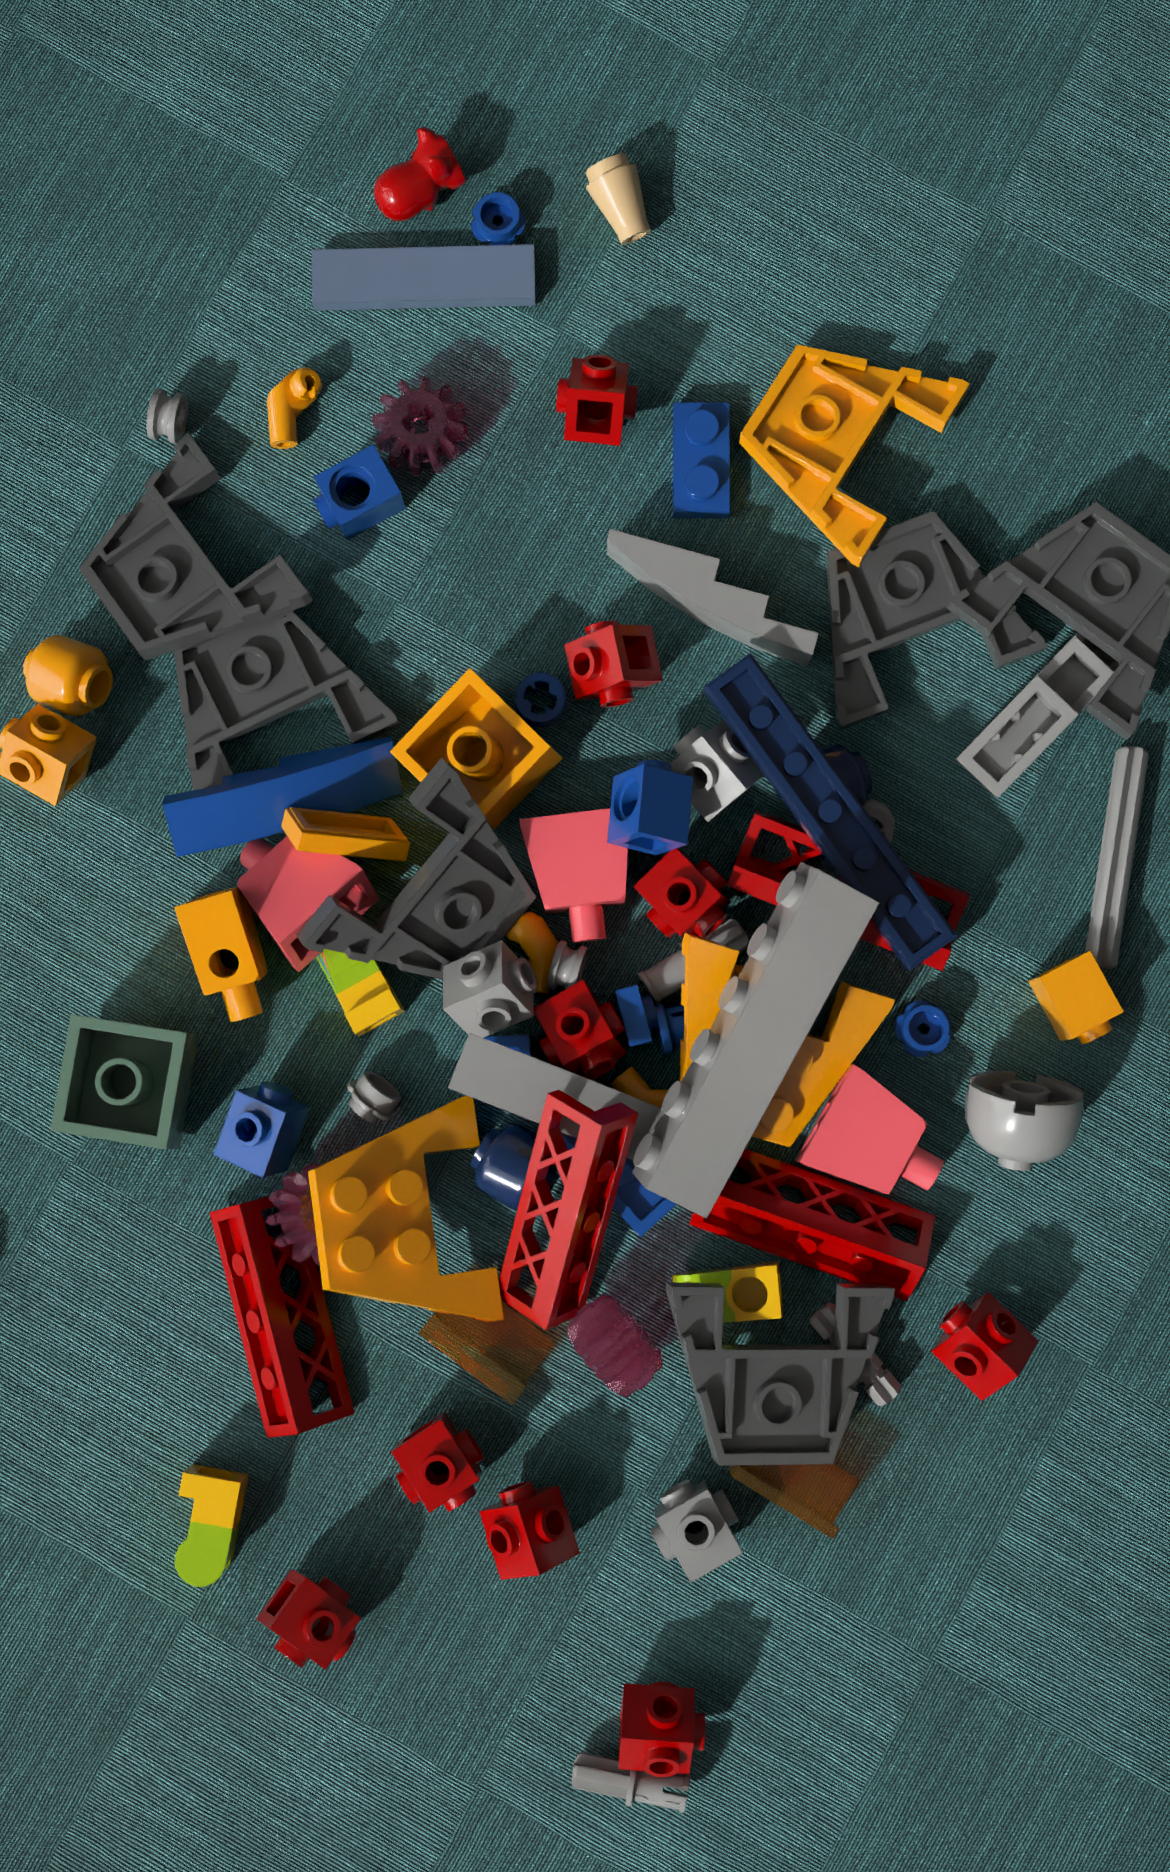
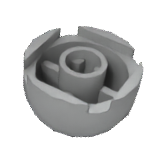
M984 1071L973 1074L970 1077L969 1088L966 1090L965 1119L975 1142L989 1154L999 1157L998 1164L1000 1166L1017 1171L1032 1170L1034 1163L1050 1161L1063 1154L1077 1136L1084 1112V1093L1081 1089L1070 1083L1036 1074L1035 1083L1013 1081L1017 1071Z

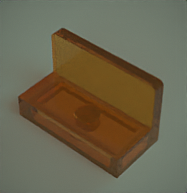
M502 1301L504 1320L486 1322L467 1316L434 1312L418 1334L511 1405L521 1395L527 1386L529 1378L553 1347V1340Z
M835 1463L727 1465L733 1478L834 1539L840 1529L835 1520L859 1481L855 1475Z

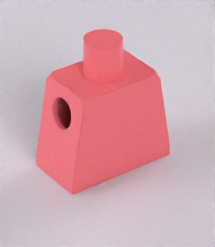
M610 808L519 819L521 833L546 914L569 912L572 943H586L607 939L603 907L625 904L628 848L607 843Z
M288 836L275 847L264 838L252 840L246 844L240 854V863L248 871L239 878L237 887L291 965L298 972L321 952L312 951L304 947L297 934L329 895L360 915L364 914L379 900L365 872L356 863L342 855L297 851Z
M854 1064L849 1066L836 1084L795 1158V1161L807 1167L888 1195L899 1176L925 1190H929L944 1164V1160L917 1146L926 1129L927 1122L864 1070Z

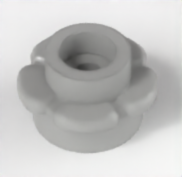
M365 1071L358 1081L351 1080L347 1085L348 1091L352 1093V1098L348 1102L349 1106L358 1116L370 1123H376L378 1119L389 1121L395 1115L394 1108L401 1101V1095L385 1078L375 1072Z

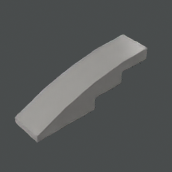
M610 529L607 538L606 554L651 592L696 621L751 648L808 666L819 633L763 618L769 596L715 581L720 559Z
M1077 632L956 760L996 798H999L1092 701L1118 667L1119 662Z
M472 1033L468 1035L448 1086L451 1090L539 1124L547 1093L555 1090H561L594 1111L621 1102L639 1113L626 1157L631 1160L634 1159L636 1149L643 1137L648 1133H654L664 1114L662 1113V1108ZM562 1115L559 1126L560 1131L577 1138L581 1125Z

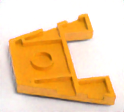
M797 344L743 428L739 443L851 564L860 567L884 528L887 517L840 492L838 488L890 406L942 433L966 395L970 383L954 377H949L948 382L922 377V371L901 367L899 371L870 366L867 365L868 359Z
M688 933L684 934L682 940V955L685 956V983H681V1005L684 1006V1039L680 1040V1082L692 1063L690 1053L696 1038L704 1029L710 1030L721 1009L718 1005L719 998L725 985L731 978L740 952L733 947ZM841 981L822 1037L807 1034L752 1137L791 1147L891 1011L895 999L885 994Z
M466 1095L450 1101L397 1129L308 1171L323 1290L394 1304L400 1303L445 1314L467 1316L486 1322L504 1320L497 1267L440 1275L424 1154L471 1149L480 1145L472 1097Z

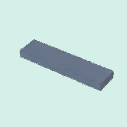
M534 244L311 250L312 305L315 311L536 306Z

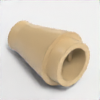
M620 153L605 158L586 170L585 174L589 181L586 190L616 232L621 245L630 244L648 235L651 232V228L647 221L637 165L630 164L627 155Z

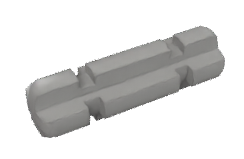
M831 1302L820 1307L809 1319L810 1324L824 1340L829 1339L830 1343L828 1345L834 1343L836 1305ZM874 1352L872 1358L866 1359L858 1382L865 1383L863 1389L878 1406L882 1407L891 1402L900 1393L902 1387L887 1368L884 1370L881 1368L883 1362Z

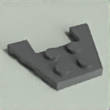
M189 433L181 437L173 447L176 454L163 471L155 470L144 484L147 491L128 515L122 512L79 567L82 575L144 660L307 606L313 601L306 588L281 555L275 557L235 587L230 588L181 523L175 511L221 479L214 466Z
M1095 502L1037 540L1033 546L1009 562L1006 561L990 571L988 576L970 588H965L954 595L947 609L988 638L1022 594L1028 595L1119 662L1118 667L1088 704L1085 711L1127 740L1137 729L1146 693L1150 689L1163 642L1170 629V555Z
M934 511L882 530L860 567L851 564L837 548L828 551L826 555L835 716L839 731L884 714L889 709L869 656L962 621V619L947 609L950 600L963 589L970 588L986 577L979 569L980 564ZM1015 605L1012 606L988 638L982 635L996 670L1039 654L1047 648L1044 638L1036 629L1032 631L1015 611L1017 607Z
M293 611L174 651L181 713L184 716L188 747L186 748L188 769L191 772L193 790L219 786L222 784L223 776L235 774L223 750V745L327 695L352 744L365 742L400 725L393 711L386 704H383L365 683Z
M441 757L408 800L417 810L450 833L377 922L372 923L329 895L299 931L297 937L304 947L312 951L322 953L324 949L345 953L352 960L368 963L373 959L395 964L402 971L443 980V966L463 958L471 952L478 951L500 941L535 900L536 896L486 821V817L477 803L468 793L457 772Z
M666 1282V1293L713 1460L719 1466L833 1464L859 1392L855 1389L866 1359L872 1358L879 1340V1337L875 1335L884 1310H890L895 1288L888 1284L837 1283L834 1343L832 1345H722L725 1287L719 1283Z

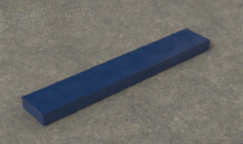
M751 653L703 687L705 695L841 881L879 902L870 921L907 971L915 968L957 937V934Z

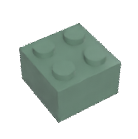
M71 1014L50 1131L166 1150L180 1149L199 1035Z

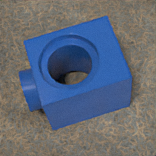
M374 444L314 476L321 495L312 500L328 529L339 525L346 540L406 509L401 492ZM352 486L366 487L370 492L363 503L350 506L341 502L342 495L348 488Z
M657 760L640 761L637 763V767L613 776L607 843L652 855H659L688 845L693 777L671 771L670 764Z

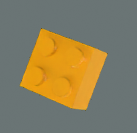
M471 668L460 677L390 751L420 782L423 781L441 757L445 759L463 781V785L477 803L492 830L563 759Z

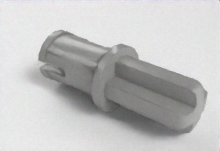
M729 919L704 938L733 947L740 952L747 949L749 944L748 936L735 919ZM682 942L679 943L681 947L679 951L646 971L638 973L641 982L655 1004H660L663 999L680 990L681 983H685V956L682 955Z
M584 1752L577 1754L572 1771V1786L575 1789L626 1799L625 1806L631 1807L632 1802L635 1801L679 1810V1812L685 1813L688 1795L667 1791L664 1787L688 1791L691 1773H677L670 1777H655L645 1771L618 1769V1759Z

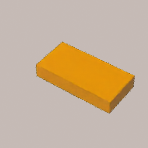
M290 807L285 808L281 825L296 850L302 852L406 862L411 844L393 819L389 817Z

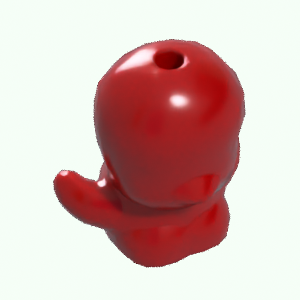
M426 127L418 128V143L416 150L411 154L412 158L391 166L375 182L373 195L377 206L385 217L393 221L409 220L423 210L433 211L439 192L446 188H459L465 184L464 175L450 146L442 135L437 134L432 129Z

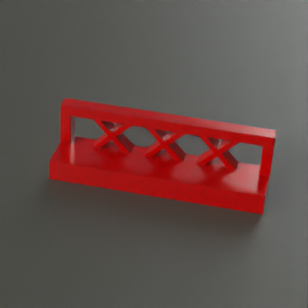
M756 809L726 886L777 906V890L785 876L791 872V870L786 868L795 864L798 867L800 862L805 863V860L822 853L802 827ZM763 828L783 836L792 855L771 863L751 855L759 832ZM796 842L811 848L800 852ZM910 870L928 896L932 895L952 903L945 919L955 931L969 900V893ZM869 921L860 939L892 951L873 923ZM951 942L921 963L943 971L952 951Z
M561 1090L547 1093L499 1278L501 1300L545 1330L575 1318L584 1312L639 1114L621 1102L594 1111ZM562 1115L581 1125L575 1148L570 1150L567 1149L559 1128ZM552 1164H556L564 1185L561 1200L556 1202L546 1181L548 1168ZM541 1214L550 1235L548 1249L543 1252L540 1250L533 1231L535 1217ZM525 1265H529L537 1286L535 1298L517 1287L522 1267Z
M744 1149L735 1167L744 1169L752 1179V1182L742 1185L728 1180L707 1219L692 1212L689 1225L856 1284H888L895 1288L894 1297L904 1301H908L926 1269L935 1215ZM786 1184L798 1188L807 1201L800 1204L787 1201L781 1196L776 1187ZM840 1203L852 1207L862 1220L856 1223L841 1220L831 1206ZM895 1222L917 1230L915 1245L895 1239L886 1225Z
M297 1189L209 1212L266 1437L300 1434L355 1414ZM281 1205L287 1227L281 1242L267 1234L261 1210ZM285 1262L298 1270L301 1286L295 1299L284 1293L281 1289L279 1275ZM300 1319L312 1326L316 1340L309 1356L297 1349L293 1335ZM315 1376L327 1383L333 1406L317 1413H313L308 1394Z

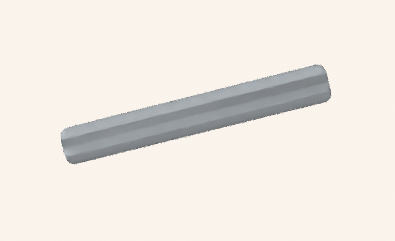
M1121 746L1115 752L1085 952L1091 951L1100 969H1112L1118 964L1149 759L1147 750L1134 746Z

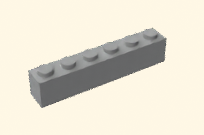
M800 862L797 870L789 872L781 882L776 893L777 907L768 923L760 925L752 935L747 948L749 958L740 975L732 977L725 985L719 998L718 1005L721 1009L710 1030L704 1029L696 1038L690 1053L691 1065L682 1081H676L669 1088L662 1103V1113L664 1114L653 1134L648 1133L643 1137L634 1154L633 1163L635 1167L632 1173L647 1190L706 1219L879 904L874 899L803 862Z

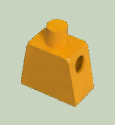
M237 886L194 898L175 906V912L204 996L221 991L230 1022L263 1013L255 981L262 979L268 973L250 905ZM222 949L230 950L237 956L239 961L237 969H229L223 965L220 958Z

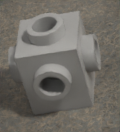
M724 720L707 732L700 725L696 726L673 746L679 756L670 763L671 771L693 777L691 804L707 822L764 776Z
M500 940L443 966V1010L468 1035L472 1033L482 1038L534 1016L533 990L537 987L535 973L525 958H518Z
M687 1479L672 1486L659 1496L662 1504L654 1508L655 1518L659 1525L650 1529L666 1561L668 1562L677 1557L690 1583L743 1553L739 1541L730 1527L737 1523L739 1518L723 1489L712 1494L705 1480L693 1486L691 1480ZM693 1521L703 1522L702 1526L697 1529L687 1528V1525Z

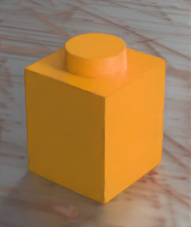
M1091 951L1078 954L1028 981L1060 1041L1078 1037L1081 1045L1087 1044L1113 1030L1108 1020L1124 1012Z

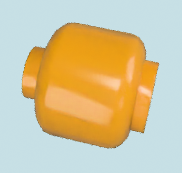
M55 634L45 638L37 647L33 648L24 661L23 672L26 677L25 682L28 693L36 703L67 715L80 717L100 707L110 694L113 683L112 671L108 666L106 656L95 646L67 636Z

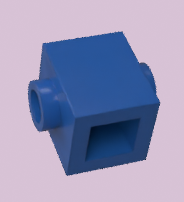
M262 1081L259 1086L236 1090L213 1155L262 1178L288 1171L310 1107L292 1099L294 1092L289 1088L269 1081Z

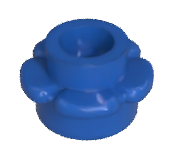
M493 192L485 195L477 202L472 211L474 221L471 223V229L476 239L481 243L489 242L491 245H512L515 237L521 235L525 229L526 220L523 211H519L517 201L505 193ZM495 218H501L503 220V224L500 226H495L493 224V220Z
M925 1000L915 1001L906 1007L904 1015H899L896 1019V1037L903 1041L904 1050L913 1056L925 1057L930 1052L938 1054L947 1047L950 1041L949 1028L951 1027V1020L948 1013L941 1006H931ZM922 1023L926 1024L929 1028L927 1034L924 1035L918 1031V1027Z

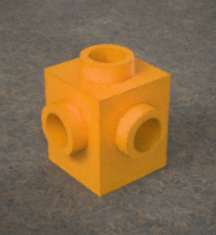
M37 704L21 719L14 717L3 728L0 734V748L2 749L0 775L56 806L86 778L97 737L66 720L61 715Z

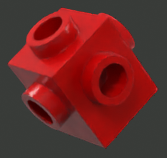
M598 354L589 355L585 358L573 357L569 379L559 378L556 412L566 413L564 440L621 445L624 419L635 420L638 385L627 384L629 363L616 362L612 357Z
M618 621L598 622L585 628L586 636L564 644L576 700H599L601 707L620 706L634 700L633 692L663 681L651 625L618 624Z
M679 848L670 850L633 886L652 906L646 913L647 917L669 939L676 932L681 937L688 933L706 938L726 919L727 915L723 910L732 902L721 891L728 883L725 878L705 858L696 865ZM691 892L690 899L683 905L685 895Z
M584 980L534 1007V1011L547 1037L539 1042L551 1065L559 1068L564 1067L569 1072L587 1079H593L609 1072L616 1065V1060L627 1054L618 1036L625 1032L620 1015L610 1000L601 1004L597 995Z
M987 1292L969 1306L963 1300L958 1302L945 1314L939 1322V1327L944 1332L931 1352L983 1401L1019 1376L1039 1341L1010 1311L1006 1310Z
M445 1411L397 1442L393 1447L391 1453L402 1471L396 1474L397 1480L408 1499L414 1505L422 1501L430 1513L443 1504L449 1512L468 1501L477 1493L473 1484L480 1480L482 1469L478 1463L484 1459V1455L471 1433L467 1429L458 1433ZM441 1461L448 1466L449 1470L440 1472L433 1467L432 1462Z
M531 1480L516 1483L498 1492L501 1501L479 1511L486 1532L487 1544L492 1551L501 1580L538 1576L580 1554L569 1520L568 1510L558 1485L534 1489Z
M291 1569L256 1619L280 1636L274 1648L299 1667L303 1668L308 1659H311L326 1670L332 1660H339L349 1650L356 1636L354 1628L361 1618L346 1607L352 1596L331 1580L323 1576L316 1585L304 1575Z
M655 1682L650 1685L623 1684L618 1769L645 1771L655 1777H670L677 1773L690 1774L693 1750L703 1751L705 1741V1713L694 1712L695 1688L678 1687L669 1682Z

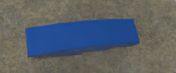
M392 737L280 757L279 766L223 776L222 784L219 786L165 795L162 805L176 857L232 846L283 833L284 830L281 825L285 808L295 807L349 813L403 793L398 762L390 753L394 747Z

